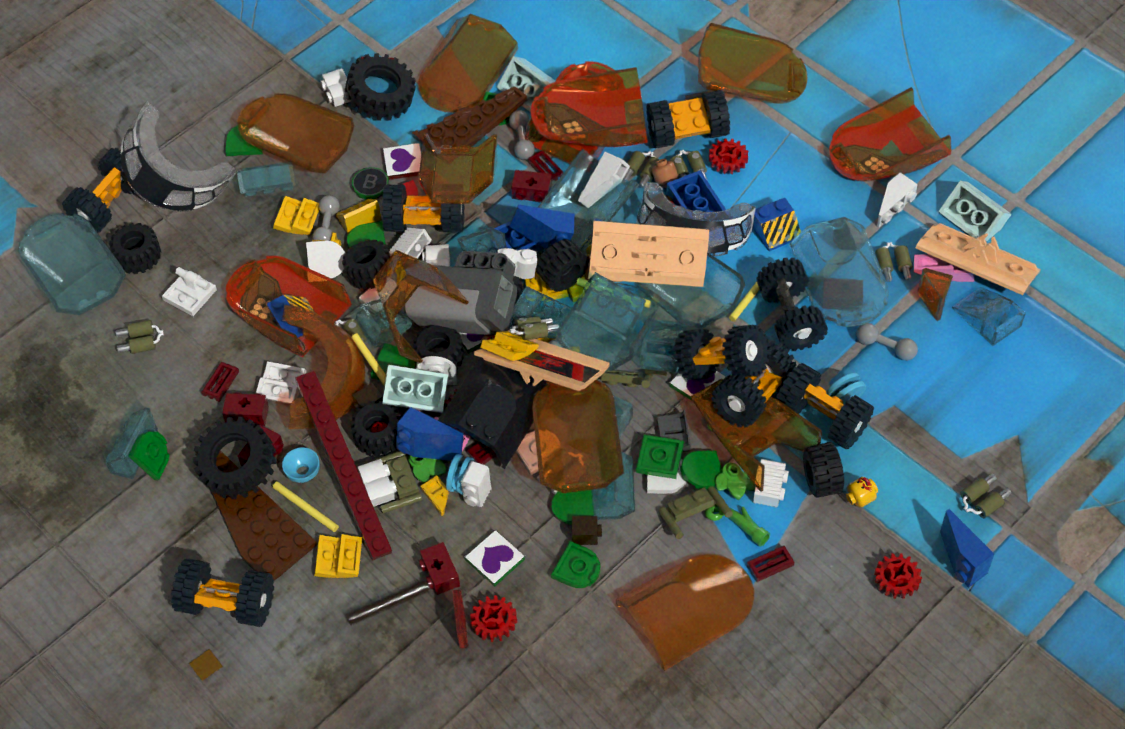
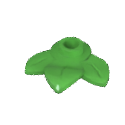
M409 455V463L413 467V475L421 482H427L430 475L440 476L446 473V467L440 459L421 458V461H416L419 457Z
M732 462L724 465L722 473L715 480L718 491L728 489L737 500L742 498L746 490H755L753 478L749 474L742 472L740 466Z

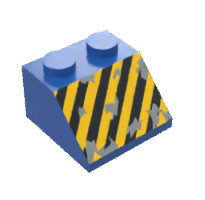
M785 197L755 209L752 228L768 251L802 238L795 211Z
M282 295L266 303L273 320L288 343L322 325L317 314L304 297Z

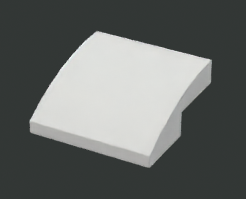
M267 361L263 378L259 380L256 393L266 395L267 400L294 405L300 392L295 377L306 374L305 368Z

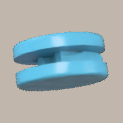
M850 373L834 382L827 390V394L831 397H838L845 405L848 399L850 400L854 395L860 398L867 387L863 381H860L861 378L857 373Z
M456 454L447 474L446 488L448 491H456L463 495L461 480L470 462L474 461L472 457H467L464 460L463 455Z

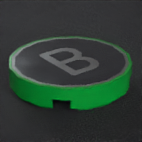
M378 168L362 169L352 179L353 190L358 197L365 200L377 199L381 194L383 196L384 186L389 185L387 174Z

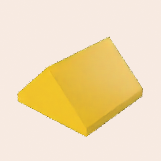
M367 199L335 214L347 234L356 226L382 220L379 203L373 199Z

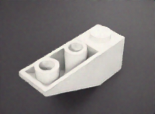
M604 152L587 185L581 192L578 201L586 208L591 207L622 182L630 165L623 159Z
M901 172L888 182L879 212L878 228L884 223H888L895 213L901 212L908 202H912L917 196L918 184Z

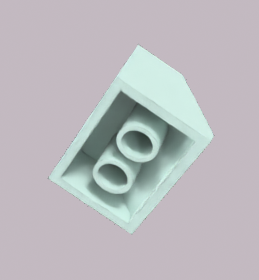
M513 56L497 88L503 92L514 86L517 87L528 97V101L522 106L532 113L533 107L540 96L554 88L557 82L526 59ZM538 104L540 111H542L547 104Z
M959 181L939 210L942 215L971 237L977 238L987 233L986 241L999 232L1012 215L972 184L965 181Z
M388 365L382 404L443 413L448 374Z

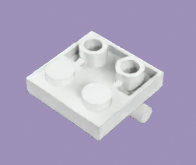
M178 267L175 273L179 275V278L162 295L163 301L194 316L217 291L216 285L204 280L200 275Z

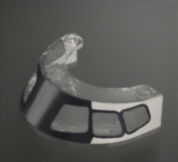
M147 101L126 131L121 143L120 162L122 170H124L125 176L128 179L127 182L142 199L164 210L170 209L177 210V212H187L209 205L230 184L238 170L226 162H220L209 169L199 171L183 169L170 162L160 151L155 138V127L159 118V112L156 107Z
M651 182L646 183L636 224L709 229L707 253H712L713 256L728 254V251L732 249L737 251L747 243L752 234L756 207L750 206L748 203H740L728 210L719 212L692 211L671 203L664 196L663 188L657 183Z

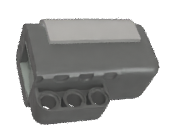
M478 251L461 252L457 257L454 267L412 264L408 267L405 274L398 307L403 314L421 328L438 325L456 329L457 333L493 335L494 332L507 331L517 296V286L514 285L513 281L515 264L503 253Z

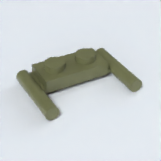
M607 369L601 375V381H606V384L609 385L626 383L628 387H637L642 384L644 388L650 386L653 374Z
M401 451L364 463L367 464L381 459L383 465H388L390 476L396 485L399 500L380 506L383 514L422 501L407 458Z
M704 487L667 503L668 508L662 507L659 509L660 515L676 539H681L684 535L676 521H681L713 507L715 504L718 505L725 517L729 518L733 514L715 487H709L707 490Z

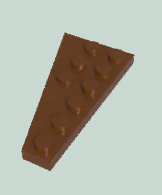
M514 86L496 94L495 98L491 100H483L478 102L479 105L473 108L467 107L449 115L435 125L431 123L427 125L426 129L413 131L412 135L449 166L528 101V97Z

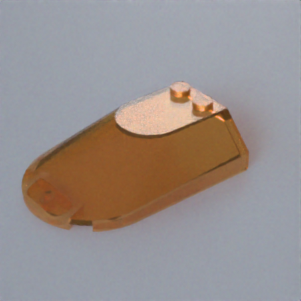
M468 14L456 20L420 74L418 86L422 99L430 107L443 112H458V109L473 108L479 104L478 102L483 100L485 93L490 91L518 50V42L501 24L473 14Z
M710 23L707 26L698 52V83L705 89L712 91L722 90L723 93L771 103L783 104L797 99L806 88L807 71L802 59H798L792 52L793 49L787 44L776 39Z
M283 93L274 94V97L265 99L264 97L255 99L244 107L237 120L239 133L249 144L310 172L326 173L347 151L354 129L351 117L302 98Z
M595 380L585 389L577 391L548 381L547 385L535 395L532 406L540 484L561 493L607 487L624 474L615 403L610 388L604 382L601 383Z
M704 554L691 557L616 599V605L618 607H625L631 613L652 642L661 661L662 668L665 671L739 626L751 612L754 601V588L749 575L739 564L724 556Z

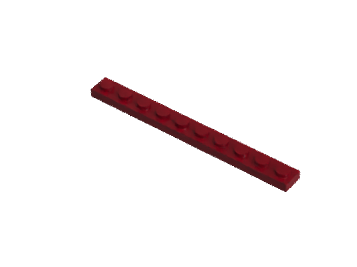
M315 371L295 377L301 396L371 559L375 560L391 554V546Z

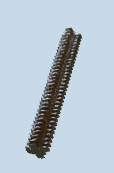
M425 581L420 582L416 586L413 585L411 588L408 587L406 590L403 589L401 592L394 593L389 598L386 597L384 600L381 599L379 602L376 601L374 604L371 603L369 606L366 605L364 608L361 607L359 610L357 609L346 614L347 619L352 626V623L354 625L355 623L357 624V621L365 620L364 617L367 619V617L370 618L369 615L372 617V614L375 616L374 613L377 615L379 611L382 613L384 609L387 611L388 608L389 610V606L394 608V604L397 606L399 602L402 604L401 601L404 603V600L407 602L406 599L409 601L411 597L414 599L416 595L418 597L419 594L421 596V593L424 595L423 592L426 594V591L429 592V587Z

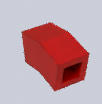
M414 180L403 183L406 187L407 196H419Z

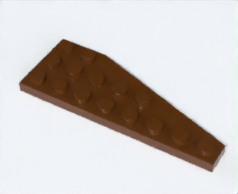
M222 451L219 452L216 464L220 471L227 473L239 469ZM258 486V492L255 493L253 490L248 491V497L245 498L241 494H237V499H231L229 495L226 498H222L218 493H213L242 559L254 571L269 573L273 575L275 581L317 546L316 541Z

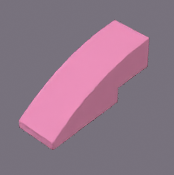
M929 254L914 255V272L917 274L947 281L974 282L973 273Z

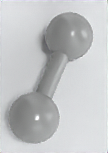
M517 110L509 117V124L514 130H517L519 141L515 144L514 152L518 158L527 160L535 152L534 144L526 139L524 130L529 124V116L526 112Z
M327 195L320 200L319 210L324 215L322 227L314 231L313 240L331 241L333 233L329 229L331 216L337 214L340 208L336 197Z
M863 323L857 328L856 337L864 345H870L876 341L895 349L896 355L905 361L912 360L917 355L918 346L912 339L904 338L897 342L880 335L877 327L872 323Z

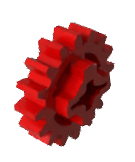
M724 138V142L718 140L717 145L712 144V149H709L711 167H716L717 172L723 170V174H726L727 171L733 174L734 170L740 172V167L745 168L746 163H748L746 145L740 146L741 141L735 143L733 138L731 141H727Z
M891 553L890 559L884 556L883 561L878 562L874 572L876 576L875 583H880L879 590H886V596L892 593L893 599H896L897 595L905 599L906 593L912 596L914 590L918 591L922 580L920 576L921 569H916L917 562H910V556L904 559L903 553H900L899 557Z
M495 595L493 600H490L486 596V602L479 600V607L473 606V613L470 614L472 629H475L476 635L482 633V640L490 637V641L493 642L494 638L498 637L499 641H502V635L509 637V630L515 631L514 624L517 623L516 608H513L512 602L506 604L505 597L498 600L497 595ZM508 615V620H507V622H506V624H505V623H504V620L506 619V616Z

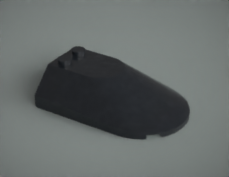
M481 357L473 366L438 421L450 427L458 428L491 448L501 461V467L505 469L546 403L548 397L547 381L542 380L536 386H533L534 379L532 376H529L530 382L526 384L519 371L486 361Z

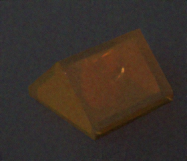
M925 268L922 269L918 294L936 321L941 319L947 302L953 276Z

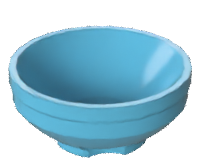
M305 447L296 448L286 454L282 462V468L289 480L303 483L317 475L320 469V461L318 455L313 450ZM305 466L309 468L306 474L301 475L297 473L300 467Z

